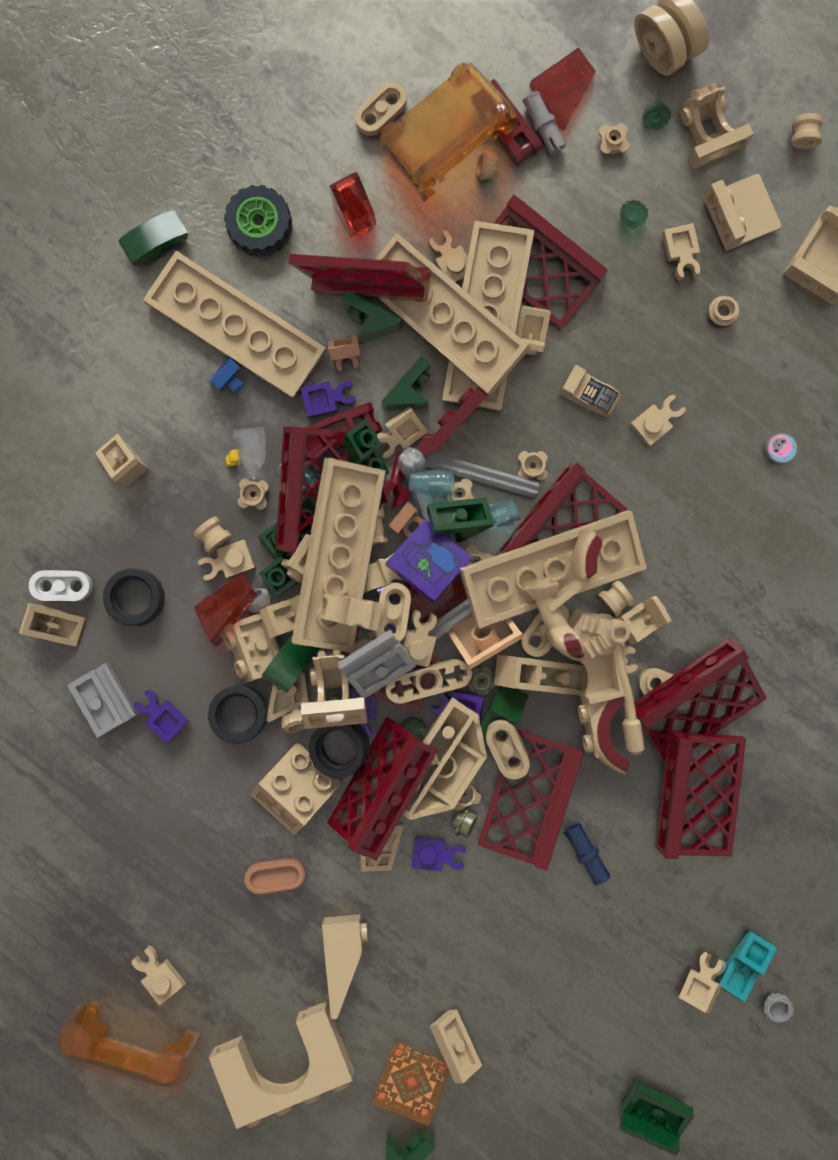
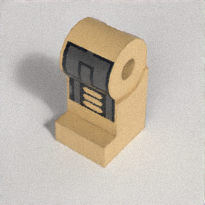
M575 365L560 395L589 411L591 410L604 417H610L621 397L620 392L585 373V369Z

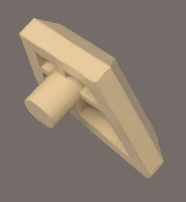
M305 672L301 674L288 693L275 685L272 686L267 722H271L297 707L299 708L301 703L309 702Z
M403 824L395 827L377 861L360 855L361 872L392 870L404 828Z

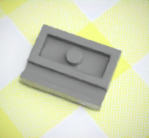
M391 629L338 662L341 672L347 676L349 682L364 699L416 667L414 660L400 641L396 639Z
M109 663L102 664V666L67 685L97 738L138 715Z

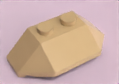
M454 698L449 701L423 739L425 743L436 748L438 752L403 813V816L409 820L454 809L487 758L479 715Z

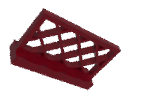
M514 194L493 224L502 225L507 217H509L518 224L519 228L534 230L533 239L541 243L542 254L530 256L529 261L542 259L544 276L526 278L522 299L534 308L550 310V301L567 299L568 312L564 317L559 320L551 313L549 320L562 330L595 287L604 279L608 269ZM544 246L547 249H549L552 253L545 254ZM559 257L564 261L565 273L547 275V258ZM568 266H570L576 272L568 273ZM582 276L590 283L584 292L570 294L569 277ZM565 278L567 294L549 296L548 280ZM544 280L546 297L532 298L528 295L526 282ZM571 298H578L571 307ZM538 302H546L547 309Z
M301 254L289 255L288 263L312 279L311 290L315 293L346 295L347 291H350L357 296L417 301H427L431 277V270L429 268L413 267L406 261Z
M283 426L275 549L285 552H296L299 546L300 532L307 525L312 528L315 511L308 517L302 510V501L308 495H311L317 502L318 495L314 490L320 485L321 477L310 486L304 479V470L313 464L322 475L323 468L316 459L327 449L335 459L341 461L348 460L350 462L347 453L341 458L332 447L348 431ZM306 434L316 435L324 444L313 456L306 448ZM324 436H332V438L327 441Z
M577 462L569 463L494 556L529 545L532 542H538V535L542 530L553 529V536L559 534L558 528L573 527L575 529L579 526L598 521V503H610L617 509L613 515L627 511V508L585 473L586 470ZM582 480L591 487L592 500L577 501L576 488ZM597 493L604 499H597ZM571 495V502L565 503V501ZM592 503L594 521L578 522L577 505ZM572 505L573 523L558 525L557 511L561 506ZM552 519V525L546 526Z
M726 639L634 702L636 718L641 721L643 729L664 763L668 732L672 729L675 719L685 720L682 730L684 734H690L693 722L696 721L704 722L702 730L697 734L715 735L767 699L747 661L749 657L745 649L732 639ZM740 665L741 671L738 680L728 679L729 672ZM712 683H717L713 697L702 696L705 688ZM725 684L735 686L731 699L721 698ZM743 688H752L755 694L747 700L741 701L740 697ZM688 700L692 701L688 714L677 713L680 705ZM700 702L710 703L706 716L696 715ZM719 704L729 705L724 716L721 718L715 717ZM661 718H667L663 731L651 728V725ZM693 743L692 750L702 743Z
M386 717L370 745V752L366 762L355 772L327 824L349 843L348 847L353 852L377 861L438 750L416 737L392 719ZM393 729V740L387 743V737ZM393 750V760L387 762V753ZM378 758V767L372 770V764ZM378 777V787L372 789V779ZM363 784V794L357 797V791L360 785ZM363 804L362 815L357 817V806ZM348 811L347 822L340 824L345 812Z
M516 729L519 736L530 740L536 750L535 753L529 755V759L538 755L546 772L530 779L527 773L525 775L527 781L514 788H511L507 778L500 772L478 845L533 864L535 867L547 871L584 750ZM536 742L546 745L547 747L539 750ZM550 748L564 751L561 764L549 769L542 752ZM515 757L516 760H517V762H515V763H513V764H516V763L519 762V759H518L517 757ZM559 769L558 774H557V778H556V781H555V779H554V777H553V775H552L551 772H553V771ZM548 775L554 785L551 794L540 798L532 782ZM505 784L508 791L501 794L503 785ZM529 784L537 801L521 808L514 791ZM510 794L518 810L502 817L497 808L500 798ZM550 798L549 803H548V807H547V810H546V808H545V806H544V804H543V801H545V800H547V799ZM539 804L545 815L542 823L531 828L523 811ZM494 813H496L499 820L492 823ZM520 813L528 830L512 837L505 820ZM501 823L508 840L500 844L487 841L489 829ZM541 828L537 839L534 831ZM530 833L535 843L533 855L521 853L515 840ZM511 843L513 849L504 846Z
M669 730L656 839V849L666 859H678L679 855L732 857L746 746L745 737L684 734L681 731ZM693 743H705L709 751L696 761L692 756ZM727 744H736L735 754L725 762L718 752ZM715 756L722 766L712 775L708 776L702 766ZM699 770L706 780L695 790H692L688 786L689 777ZM728 771L732 776L731 784L721 791L714 782ZM709 786H712L719 795L705 806L698 796ZM696 800L702 807V810L689 820L685 816V808L692 801ZM722 801H725L728 805V812L718 821L711 811ZM708 815L715 824L701 835L694 826ZM692 829L699 839L691 846H681L682 837ZM721 830L725 835L723 847H711L707 841Z

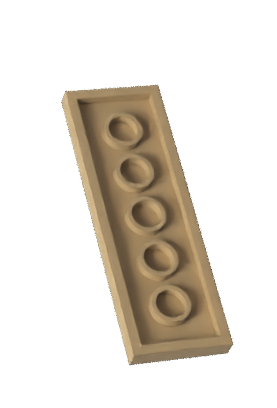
M474 221L462 289L516 334L534 230ZM449 360L442 401L461 404L458 399L470 387L475 391L479 385ZM508 375L491 395L488 394L479 404L478 408L502 411Z
M398 233L392 237L376 257V260L406 261L413 267H425L431 270L427 301L379 299L489 395L494 392L531 348Z
M175 251L143 299L147 305L292 399L296 398L300 392V387L304 386L327 351L326 347L178 251Z
M332 458L324 459L291 643L353 653L358 626L321 619L319 615L324 593L358 598L361 601L363 599L385 470Z
M624 511L460 568L476 626L480 629L538 608L536 600L530 597L525 590V587L532 585V580L549 577L551 582H559L556 593L574 580L572 554L575 543L584 529L593 531L602 539V548L598 555L597 573L586 580L588 584L576 594L647 569L633 513L631 511Z

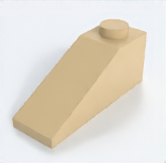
M497 655L494 685L579 695L578 690L587 686V671L584 665Z
M361 914L326 917L322 923L331 1019L338 1018L362 954L363 942H368L367 923H361Z

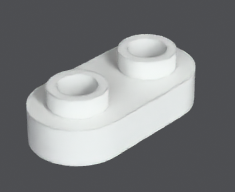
M42 570L36 572L29 581L31 595L41 601H82L91 594L93 588L91 578L86 573L80 571ZM49 580L52 587L46 592L44 590V583ZM76 581H80L82 584V588L78 592L73 588Z

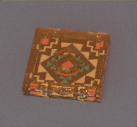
M394 1041L373 1095L372 1104L429 1126L450 1073L446 1062Z

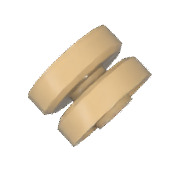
M659 0L657 6L653 5L647 8L635 18L634 28L638 44L651 66L663 75L673 74L684 66L686 60H692L706 51L709 45V33L706 22L693 0Z

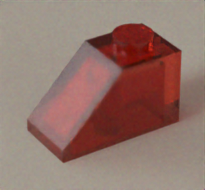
M357 171L329 185L333 207L349 237L352 238L356 235L361 237L372 231L373 226L376 225L375 213Z

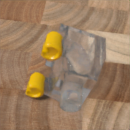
M264 427L233 430L230 434L231 442L236 443L237 450H231L225 457L226 466H236L238 462L241 469L246 468L247 479L260 478L258 467L264 464L266 451Z

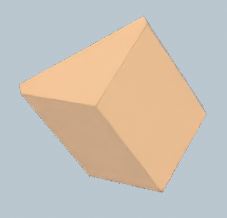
M473 615L447 632L470 669L524 638L511 618L479 629L475 624Z

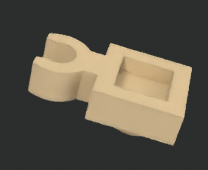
M694 223L664 229L662 236L668 262L677 260L678 263L675 269L677 280L680 281L684 278L683 268L685 267L692 270L693 278L697 277L700 273V265L693 257L698 256L700 249Z
M447 230L442 231V236L446 243L444 245H437L435 240L430 238L429 246L432 252L441 256L435 259L436 266L458 284L464 280L468 256L461 245L454 249L452 248V237Z
M671 395L663 401L661 410L653 404L630 424L632 429L648 447L674 427L668 421L669 419H677L686 411L685 407L676 412L670 409L669 405L676 398L675 395Z
M408 406L385 423L389 429L387 433H378L376 435L381 443H387L380 453L384 458H388L394 453L395 447L398 444L405 450L428 433V431L410 406Z
M245 539L216 549L219 558L204 557L198 561L200 566L208 563L212 565V572L203 576L204 580L207 581L216 579L221 571H224L226 578H230L256 568Z
M414 610L412 614L414 630L406 629V634L401 644L412 657L415 665L429 667L436 637L428 633L435 627L437 617L434 613H430L429 620L426 623H420L421 612Z
M149 945L144 950L149 957V962L141 961L137 955L132 960V964L136 970L146 973V976L140 982L160 1006L181 989L186 982L168 959L160 964L157 961L158 955L156 950Z
M704 952L699 960L700 972L690 970L678 998L710 1014L722 987L721 984L714 980L716 976L724 972L726 962L719 959L716 967L711 969L709 967L711 954Z

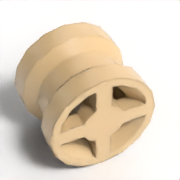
M805 113L797 115L792 119V129L795 130V134L791 139L793 147L808 149L817 147L822 143L823 136L820 133V127L823 125V117L820 114Z
M217 516L204 522L193 533L197 540H201L205 544L204 549L208 554L220 548L232 536L228 530H224L220 526L221 521Z
M618 580L611 584V588L608 591H602L597 595L603 606L615 618L621 615L625 607H631L635 604V600L630 592Z

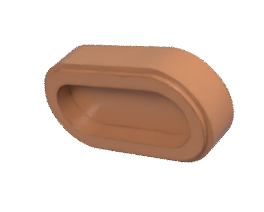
M296 858L257 862L246 871L244 882L246 888L256 895L291 891L302 885L306 877V869L303 863Z

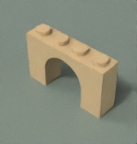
M327 1001L298 1013L296 1025L309 1056V1068L303 1076L291 1083L277 1084L263 1078L254 1067L243 1036L213 1048L209 1061L236 1129L245 1125L247 1128L254 1127L260 1124L264 1117L274 1113L276 1116L283 1115L289 1112L293 1105L303 1101L304 1104L312 1103L318 1100L322 1093L333 1090V1092L341 1091L353 1081L354 1068L334 1019H331L330 1007Z

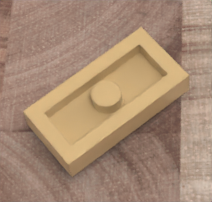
M448 1010L430 1025V1029L455 1084L464 1083L482 1067V1064L458 1010Z

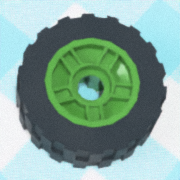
M249 185L248 188L238 190L239 192L236 195L233 194L230 198L231 201L226 205V214H224L225 227L233 244L235 243L240 251L243 250L250 256H270L277 250L280 251L283 245L288 242L289 235L292 233V217L283 196L279 195L275 189H269L265 185ZM257 217H261V220L264 221L261 225H255Z

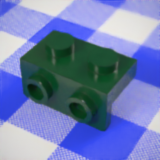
M636 1082L620 1107V1130L676 1156L680 1151V1136L694 1118L693 1107Z

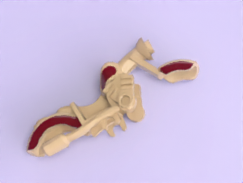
M584 529L575 543L572 554V569L575 579L557 593L559 582H551L549 577L532 580V585L525 587V590L530 597L536 600L540 615L547 627L545 631L547 641L566 657L580 661L587 671V686L578 690L582 705L578 706L580 722L585 726L586 735L582 736L586 754L592 753L606 766L625 774L629 768V763L613 747L609 735L612 717L622 704L624 705L625 720L622 722L626 750L634 755H638L645 749L641 721L636 718L632 689L627 674L635 672L638 668L637 664L627 665L628 659L625 658L627 654L636 652L633 647L626 646L624 643L630 637L629 625L608 613L601 612L596 614L574 608L566 620L560 607L588 584L586 580L597 573L598 555L602 548V539L593 531Z

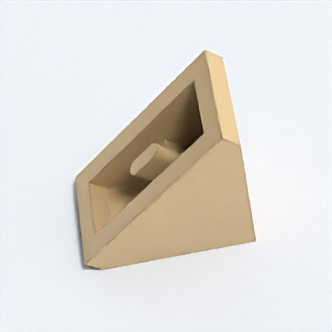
M118 433L95 452L110 477L116 483L126 488L149 469Z
M28 603L19 633L76 647L85 618L45 605Z

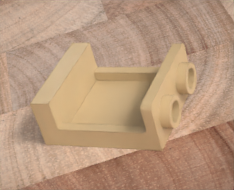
M829 205L816 220L783 275L832 305L838 302V207Z

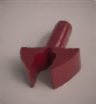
M397 452L391 478L389 481L384 479L380 501L382 504L389 502L390 491L393 489L395 499L393 500L392 508L404 503L411 494V491L405 489L402 485L404 474L398 467V458L403 452Z

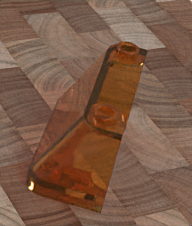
M463 62L454 68L451 76L399 120L385 125L380 132L379 143L418 196L425 202L435 194L432 187L437 179L442 183L445 180L444 174L490 137L492 140L498 137V130H502L505 135L518 126L516 111L473 63L466 64Z
M85 999L63 1022L58 1046L61 1053L72 1064L167 1094L178 1093L185 1086L201 1037V1033L186 1030L179 1041L168 1040L162 1054L106 1038L110 1022L102 1021L99 1017L98 1007L100 1003Z

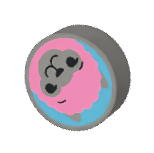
M778 433L767 440L764 448L765 455L772 463H787L795 457L797 443L791 435Z

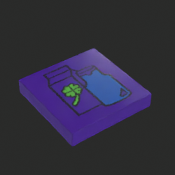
M425 519L386 561V566L429 602L434 604L460 574V568L467 566L473 557L446 535L433 536L430 522Z

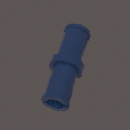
M580 822L567 827L563 833L576 852L575 858L578 863L584 865L595 886L605 883L610 879L611 874L598 855V847L592 845Z

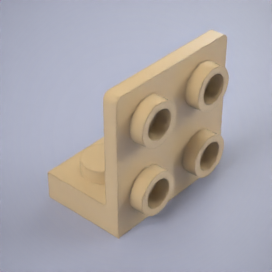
M759 174L725 186L722 179L712 183L703 196L726 251L781 228L780 220Z
M296 743L261 780L250 795L295 835L339 787L341 781L338 778L323 775L314 767L309 757V752L300 743Z

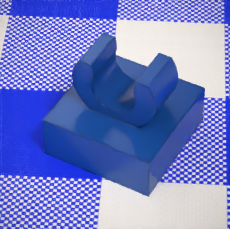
M227 359L208 379L216 389H220L225 384L234 393H237L244 385L233 375L240 367L231 359Z

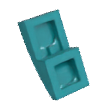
M749 931L730 956L724 972L719 975L716 982L722 985V990L739 1001L745 1002L758 975L764 976L777 948L752 931Z

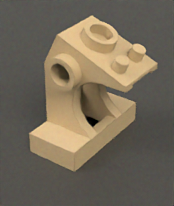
M716 83L709 85L710 90H708L707 85L689 92L691 98L681 102L683 107L680 110L682 122L686 127L689 126L697 144L688 157L692 170L746 147L754 135L750 124L733 129L725 120L722 112L726 110V100L723 96L726 90L725 86L717 88ZM711 118L717 132L708 136L701 122Z
M333 650V653L320 651L318 652V657H313L315 668H310L312 686L318 687L317 702L301 703V716L305 729L367 723L364 698L351 699L350 682L347 676L339 669L338 662L346 658L344 654L341 655V650ZM342 687V700L326 701V689Z

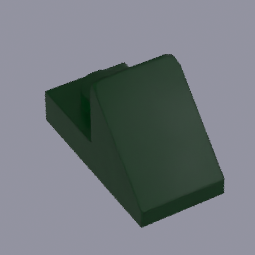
M347 291L342 301L344 310L347 311L346 315L358 322L366 321L358 335L360 344L400 331L402 327V319Z
M421 356L381 401L382 407L386 411L404 410L408 406L411 409L429 408V402L416 392L414 388H422L431 376L428 373L430 371V363Z
M487 497L429 503L426 509L432 535L455 534L457 543L469 539L494 525Z
M499 686L480 722L484 741H486L487 728L492 722L503 719L511 722L513 725L515 723L518 724L529 695L516 688ZM500 730L496 735L498 737H505L507 733Z
M426 1126L420 1133L414 1132L407 1139L404 1148L387 1131L386 1160H424L435 1149V1135Z

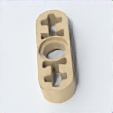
M451 659L429 665V667L424 666L412 669L384 686L383 690L386 697L392 702L405 703L465 687L471 680L472 671L466 662L459 659ZM455 666L464 670V673L459 675L460 680L457 681L453 677L444 678L446 685H443L439 669H442V673L445 675L453 673ZM428 672L433 673L436 679L435 685L430 689H423L420 686L421 676ZM413 676V685L417 690L416 693H413V689L410 687L401 690V696L391 692V689L395 687L396 681H399L402 685L411 684L409 677Z

